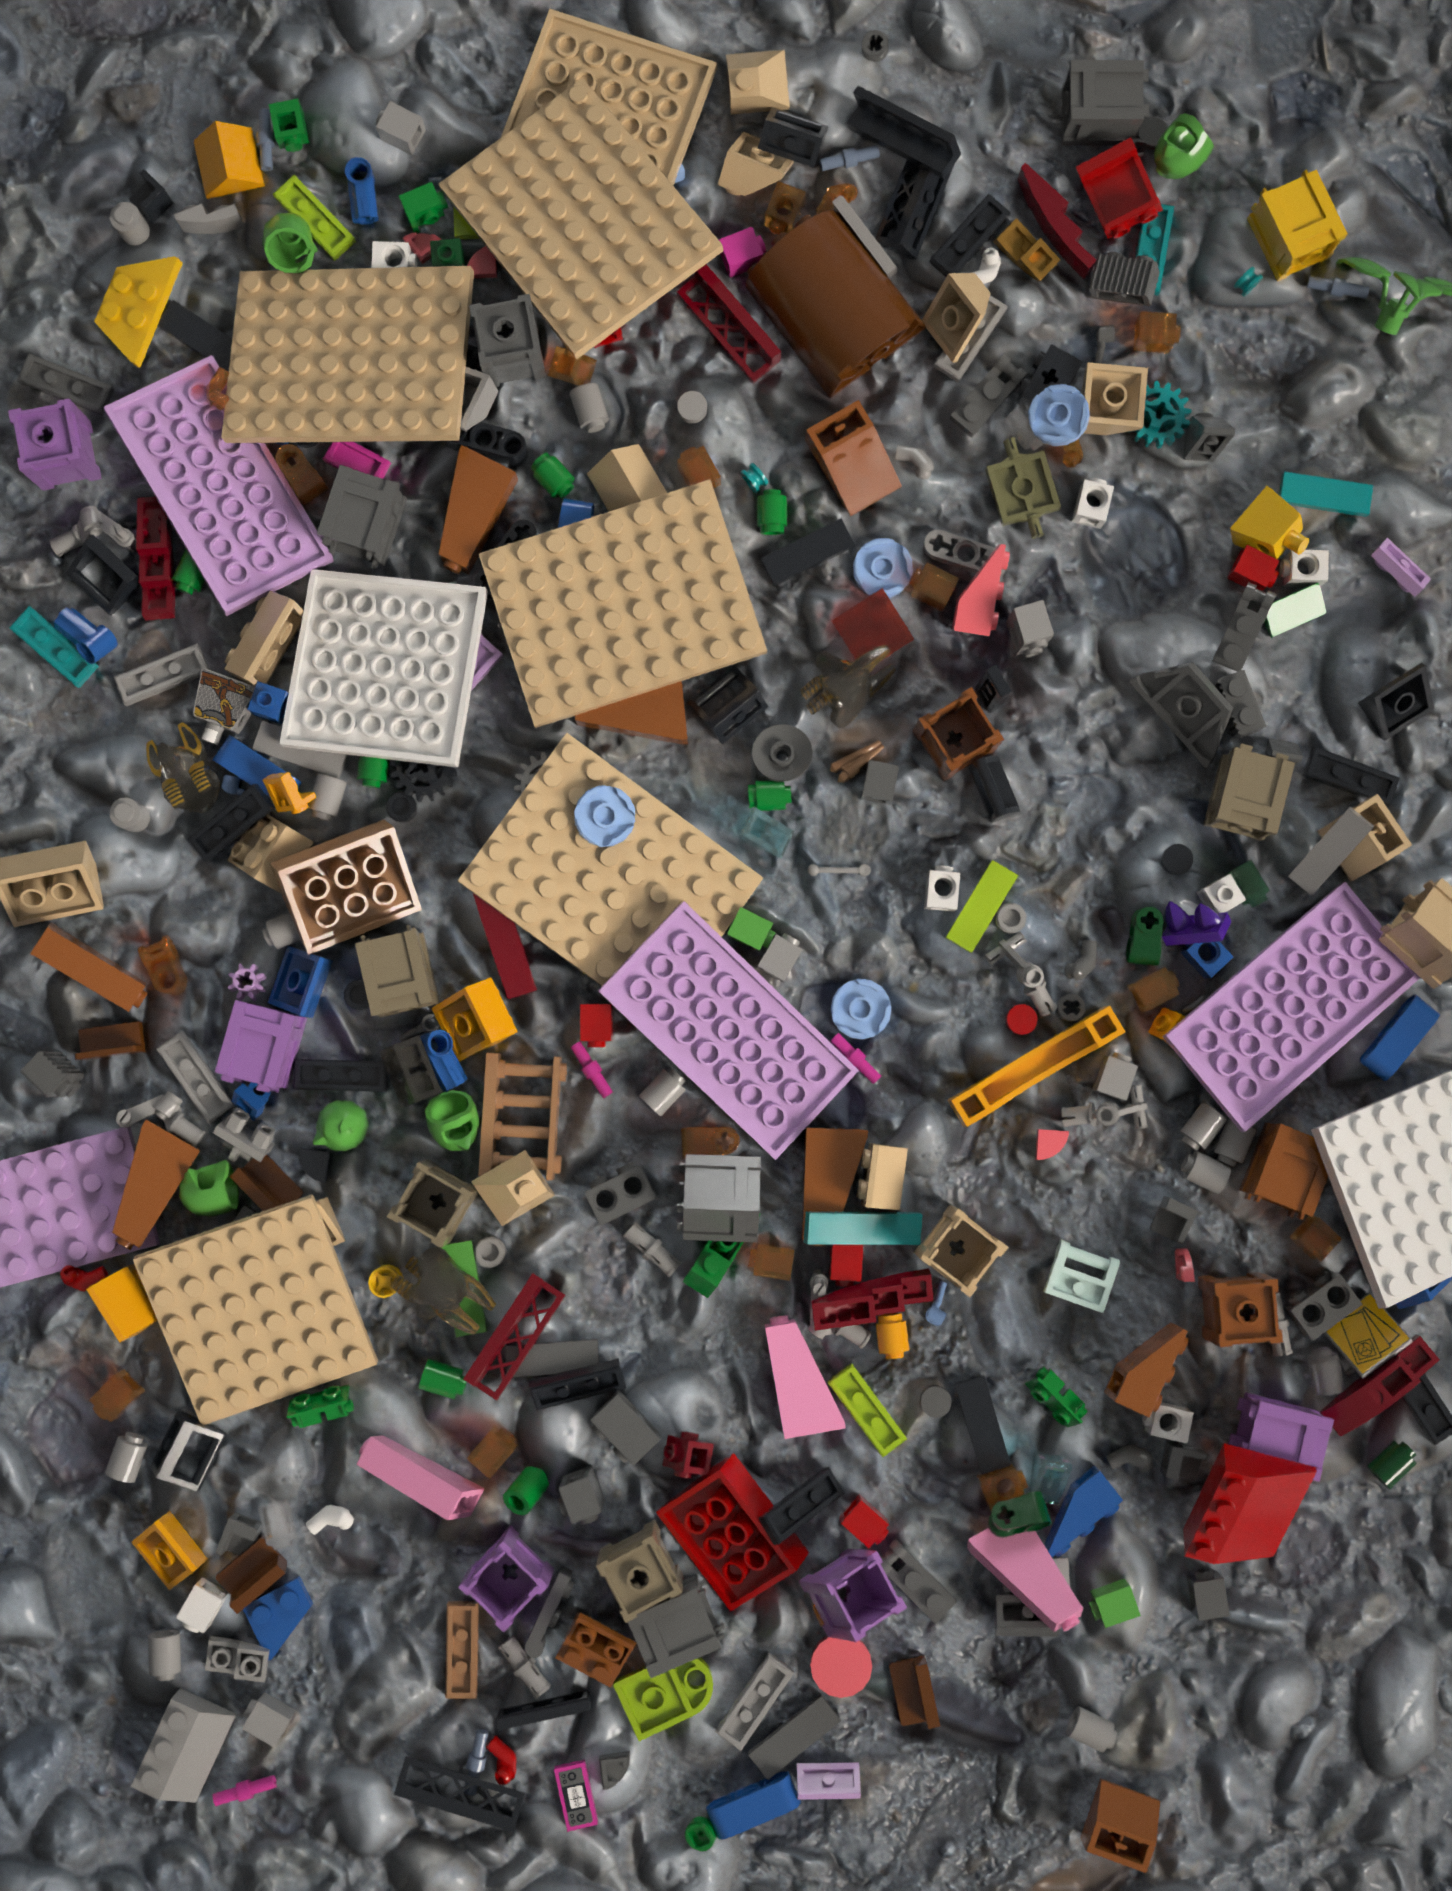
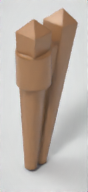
M878 740L831 763L829 771L837 773L842 770L843 772L839 774L838 782L845 783L858 774L860 769L869 760L884 749V746Z

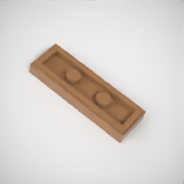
M477 1601L447 1602L445 1699H477L479 1603Z

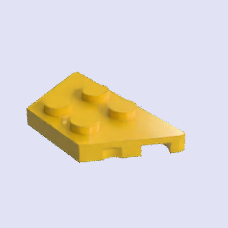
M173 256L116 267L94 322L129 361L138 368L142 365L183 264L178 257Z

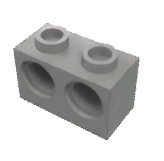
M1044 600L1014 608L1006 620L1016 656L1025 653L1026 657H1031L1042 653V648L1048 646V642L1054 636Z

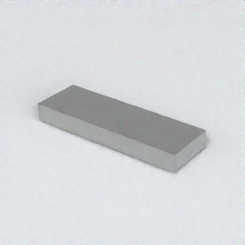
M841 195L832 202L835 209L844 218L886 275L891 278L897 273L896 265L846 199Z
M990 295L986 313L957 362H952L946 353L942 351L933 367L958 383L1006 312L1008 306Z
M197 643L113 678L124 705L129 706L199 678L202 668L210 669L201 646Z
M264 721L261 722L252 750L323 775L340 779L348 754L283 747L279 744L282 727Z
M1349 807L1288 877L1312 896L1374 826L1353 808Z
M181 1031L157 1048L163 1060L208 1124H211L235 1107L184 1031Z
M768 1652L716 1728V1734L741 1751L793 1676L794 1670Z

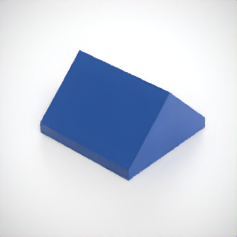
M287 946L268 1003L297 1015L313 1018L333 961L314 954L308 955L305 951Z

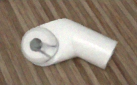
M988 248L983 252L979 270L972 272L978 276L983 284L989 283L996 278L1001 264L999 253L994 248Z
M327 1505L306 1522V1527L314 1535L326 1525L346 1530L352 1526L354 1518L345 1507Z

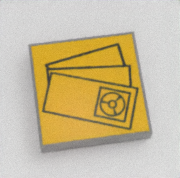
M1371 1292L1360 1299L1362 1303L1360 1307L1323 1333L1362 1379L1412 1343V1338L1385 1308H1378Z

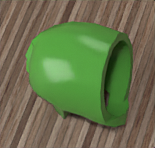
M1180 114L1165 130L1155 147L1154 163L1156 164V171L1167 179H1182L1195 172L1207 160L1214 149L1213 142L1193 115Z
M277 213L265 223L262 246L268 262L273 267L285 273H302L312 266L314 253L318 249L312 241V233L306 220L295 213ZM307 254L303 261L296 263L298 258Z
M452 1090L440 1093L430 1100L425 1109L427 1126L433 1139L441 1147L450 1151L468 1150L476 1140L480 1127L476 1105L472 1097L466 1092Z
M337 1100L327 1104L319 1113L316 1123L317 1132L313 1139V1144L325 1145L333 1151H348L358 1147L365 1139L369 1127L366 1111L353 1101Z
M224 1160L199 1168L198 1170L188 1169L180 1183L179 1197L184 1207L193 1214L202 1217L224 1215L237 1209L239 1189L238 1185L230 1178L234 1173L231 1164Z

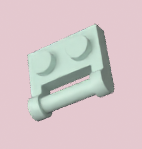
M1061 1239L1058 1243L1055 1258L1043 1292L1104 1313L1120 1260L1113 1257L1107 1259L1070 1246V1242ZM1066 1258L1104 1270L1103 1279L1065 1267Z

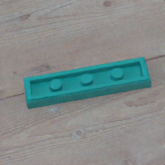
M805 1212L803 1243L824 1245H921L923 1214L918 1212Z

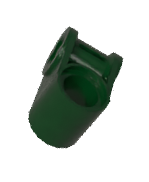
M1140 908L1132 914L1126 947L1127 963L1150 966L1159 965L1162 951L1163 916L1157 908ZM1148 913V918L1153 919V924L1147 925L1146 928V924L1141 923V917L1147 916Z
M1040 1491L1030 1492L1017 1498L996 1503L988 1519V1528L991 1533L1000 1538L1024 1532L1038 1531L1052 1524L1042 1492ZM999 1515H1002L1004 1519H1010L1008 1524H1005L1002 1519L998 1520Z

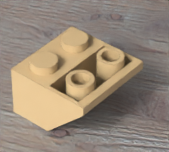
M1378 794L1365 799L1353 807L1356 812L1374 827L1340 864L1350 882L1384 864L1412 846ZM1341 816L1317 831L1321 839Z
M267 814L243 834L241 839L233 846L227 861L254 879L281 893L270 863L308 849L314 842Z
M869 1143L868 1149L863 1150L861 1167L866 1168L864 1180L859 1179L857 1187V1197L862 1199L861 1204L863 1206L900 1210L907 1148Z

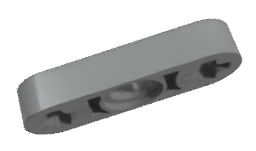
M943 530L931 531L923 543L924 553L930 559L975 574L985 563V561H982L980 567L975 565L979 559L980 551L985 553L982 559L987 560L995 550L994 547ZM936 538L942 540L941 545L950 548L951 542L956 543L951 557L947 556L948 549L940 548L938 552L933 551V545L929 541L935 542ZM961 547L971 548L974 552L973 560L969 562L961 561L957 555L958 549ZM1001 570V576L1005 573L1006 570Z

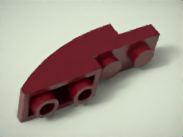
M1416 1334L1412 1337L1410 1345L1364 1379L1360 1376L1319 1412L1322 1416L1334 1419L1332 1428L1341 1437L1366 1423L1407 1394L1421 1382L1419 1378L1439 1362L1440 1359L1423 1338Z

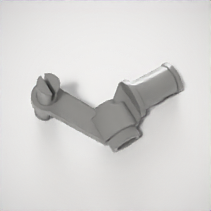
M87 506L81 509L79 521L72 526V530L49 540L53 551L58 557L79 546H83L92 535L99 536L103 532L114 539L121 547L128 548L131 552L136 550L134 534L129 529L121 527L120 524L98 511L95 506Z
M1019 931L1008 940L1002 939L999 941L998 947L984 956L990 965H993L1004 956L1018 967L1016 971L1017 980L1026 986L1023 990L1024 994L1030 996L1040 1016H1047L1051 1014L1048 1008L1054 1012L1057 1009V1005L1053 1002L1045 988L1046 982L1043 979L1042 969L1032 963H1027L1015 951L1016 948L1027 942L1024 935Z
M1131 1085L1130 1095L1132 1104L1119 1107L1116 1103L1107 1101L1103 1102L1097 1110H1095L1093 1102H1089L1088 1106L1062 1107V1117H1065L1062 1120L1064 1127L1091 1124L1093 1127L1096 1126V1119L1104 1126H1111L1119 1120L1120 1116L1133 1113L1134 1128H1147L1145 1110L1148 1109L1147 1102H1144L1142 1085H1136V1088L1135 1085Z
M169 1091L165 1095H160L132 1108L120 1110L116 1115L117 1124L122 1128H128L155 1114L165 1122L167 1132L170 1134L173 1132L193 1147L198 1145L206 1133L184 1118L185 1114L182 1113L180 1107L183 1101Z
M821 1269L815 1270L810 1279L811 1301L827 1294L828 1278L824 1271L821 1273ZM810 1305V1326L808 1329L816 1337L823 1339L825 1335H841L861 1349L869 1341L871 1331L860 1325L815 1331L812 1305Z

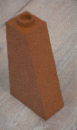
M461 445L458 452L438 554L444 562L443 566L456 574L463 571L469 575L514 490L518 478L515 471Z
M682 681L572 716L575 717L578 726L682 745L688 744Z
M52 922L30 953L128 1012L132 1006L139 1008L148 992L143 990L146 982Z
M145 1120L141 1128L112 1233L117 1235L115 1242L129 1250L134 1245L138 1248L141 1247L184 1178L185 1172L191 1167L200 1150L148 1120Z
M805 1128L802 1240H804L805 1212H843L868 1138V1130ZM808 1244L811 1246H826L824 1244Z

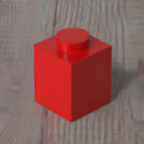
M1246 545L1239 552L1227 579L1245 588L1248 582L1257 585L1256 589L1263 591L1266 587L1271 588L1279 575V572L1275 569L1280 560Z
M580 1004V1041L587 1042L588 1048L606 1047V1042L613 1041L612 1004Z
M831 1245L830 1280H836L835 1285L849 1287L854 1285V1281L861 1282L863 1245Z
M860 1494L839 1517L840 1523L867 1548H870L873 1543L876 1545L880 1544L889 1532L886 1529L889 1526L887 1518Z

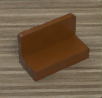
M142 1022L80 1029L78 1033L81 1053H75L74 1055L75 1060H90L146 1052Z
M266 1154L261 1162L252 1158L244 1167L238 1168L230 1176L262 1211L297 1200L304 1194V1191L268 1154Z
M261 1536L216 1574V1580L231 1595L229 1601L231 1609L238 1614L286 1573L287 1560L264 1536Z
M925 1655L889 1663L901 1725L907 1726L926 1722L928 1729L940 1727Z

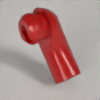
M67 1265L60 1271V1278L64 1284L83 1292L109 1276L104 1266L91 1272H86L72 1265Z
M495 1735L486 1745V1749L497 1758L496 1782L500 1785H507L516 1775L517 1756L508 1745Z

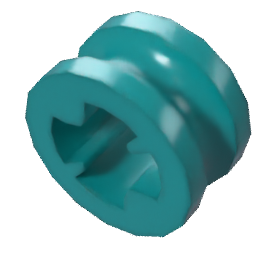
M1252 266L1238 279L1233 287L1241 289V295L1245 297L1263 279V276L1255 274V268Z
M754 463L749 464L747 471L742 470L740 472L742 479L754 493L760 491V486H767L769 483L763 472Z

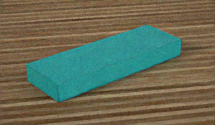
M1161 204L1163 210L1158 213L1157 218L1145 224L1140 222L1134 257L1136 258L1140 255L1148 256L1157 262L1160 273L1154 294L1156 296L1159 295L1161 290L1175 207Z
M1284 472L1281 476L1279 496L1291 506L1367 517L1370 514L1374 485Z
M28 606L9 627L78 688L99 667L96 663L90 664L86 662L78 653L76 645L58 632L51 623L31 606Z

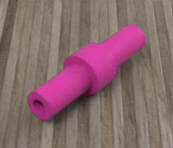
M837 1033L830 1040L872 1084L881 1077L865 1060L866 1055L859 1048L855 1050L840 1033Z
M581 1041L570 1047L583 1067L581 1071L587 1080L591 1079L602 1098L604 1099L612 1094V1089L601 1074L602 1068L597 1060H592Z
M271 1775L252 1782L250 1779L238 1782L236 1787L214 1793V1805L219 1806L235 1800L243 1802L252 1799L254 1794L276 1788V1777Z

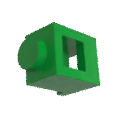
M298 98L268 104L275 139L280 149L285 148L288 152L301 150L303 144L309 143L304 111Z
M432 182L399 195L414 233H419L418 227L423 224L432 225L436 223L440 217L445 216L443 210L449 208L442 190L436 192Z

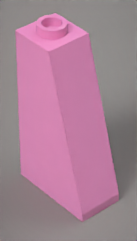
M788 1315L770 1318V1323L765 1324L784 1439L845 1429L843 1416L795 1319L789 1320Z
M384 1435L371 1436L363 1443L359 1451L361 1456L356 1465L447 1521L470 1517L485 1489Z
M1003 1519V1520H1004L1005 1524H1008V1522H1009L1010 1519ZM987 1528L968 1539L967 1548L969 1552L1053 1632L1060 1628L1063 1631H1067L1080 1622L1078 1618L1081 1617L1083 1607L1036 1531L1000 1538L991 1533L990 1529Z

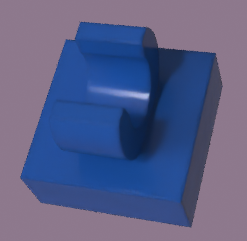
M250 1082L248 1087L242 1083L234 1091L231 1102L247 1112L250 1118L255 1121L263 1113L271 1091L269 1093L265 1092L263 1095H256L253 1090L258 1086L257 1083Z

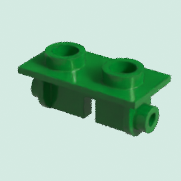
M1044 1366L1041 1367L1035 1374L1037 1378L1024 1383L1031 1390L1032 1397L1038 1402L1045 1404L1053 1412V1418L1061 1425L1069 1428L1083 1422L1081 1418L1088 1412L1085 1408L1086 1404L1071 1389H1067L1063 1395L1059 1393L1065 1383L1051 1368L1047 1370Z
M349 1384L340 1387L330 1386L321 1392L310 1395L305 1393L296 1396L294 1399L289 1400L287 1419L291 1418L293 1427L299 1426V1428H304L322 1423L320 1412L325 1411L328 1421L349 1416V1412L354 1411L352 1399L348 1400Z

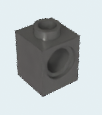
M1204 1568L1196 1570L1195 1575L1186 1576L1192 1613L1199 1621L1230 1616L1224 1578L1217 1571L1214 1572L1213 1569Z

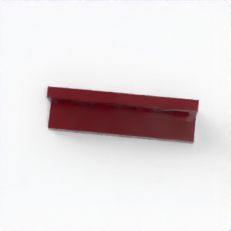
M707 264L697 270L695 277L677 291L678 297L753 384L781 361V350ZM697 285H700L707 293L706 303L693 302L687 294ZM710 298H711L715 303H709ZM700 309H705V315ZM709 309L721 310L726 315L725 325L712 324L708 320ZM729 320L732 322L734 326L728 325ZM719 331H724V337L720 334ZM728 332L741 333L745 338L744 347L731 346L727 342ZM748 342L753 348H747ZM738 353L743 354V359L738 355ZM747 354L760 355L766 363L756 372H753L746 364Z
M532 1273L463 1380L498 1401L566 1295ZM542 1288L556 1296L550 1308L537 1310L535 1298ZM532 1304L533 1312L526 1313ZM546 1313L540 1322L539 1314ZM535 1316L537 1328L534 1333L520 1337L518 1324L522 1318ZM515 1330L516 1338L509 1339ZM529 1339L523 1348L521 1341ZM517 1342L519 1356L515 1361L503 1363L501 1350L505 1344ZM498 1356L499 1364L491 1366ZM511 1366L510 1370L505 1375L504 1367ZM500 1368L502 1382L496 1391L481 1383L488 1371Z

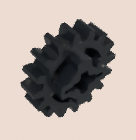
M390 761L391 767L397 770L390 774L393 780H399L395 785L397 789L401 791L406 788L405 796L408 799L413 794H416L418 802H422L424 795H427L430 801H434V793L436 792L444 796L443 787H453L449 776H457L456 769L450 766H443V773L438 778V769L442 765L410 762L409 768L405 770L404 774L406 761ZM423 764L425 767H428L429 771L424 773L418 767ZM420 783V784H428L429 786H427V787H417L416 785H418V784Z

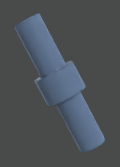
M261 108L258 110L259 131L256 133L257 147L260 148L261 170L271 171L273 170L272 148L275 147L274 133L271 131L270 110Z
M878 145L859 150L850 148L842 150V154L820 159V167L822 171L842 166L847 169L858 166V162L880 157Z
M1310 275L1307 282V288L1330 292L1329 295L1337 297L1349 295L1366 299L1369 293V286L1346 282L1347 279L1334 277L1332 280Z
M485 1729L476 1730L473 1750L468 1754L466 1764L468 1775L480 1778V1773L484 1771L487 1759L484 1753L489 1732ZM473 1785L465 1790L464 1793L472 1796L476 1795L478 1786Z

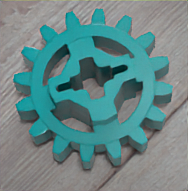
M1158 381L1154 382L1152 389L1148 385L1146 386V399L1157 397V399L1145 401L1144 426L1142 429L1134 430L1137 433L1134 440L1137 442L1141 438L1145 439V447L1147 448L1151 442H1155L1157 449L1162 447L1164 441L1169 446L1173 445L1175 437L1180 439L1185 433L1183 429H1187L1190 425V421L1185 418L1189 417L1192 410L1184 408L1189 399L1188 397L1180 399L1178 396L1181 389L1178 388L1174 392L1171 391V383L1167 382L1164 388H1160ZM1155 411L1160 412L1159 417H1160L1161 419H1158V418L1155 417V416H1156V412H1155ZM1163 428L1169 430L1167 432L1158 433V431Z

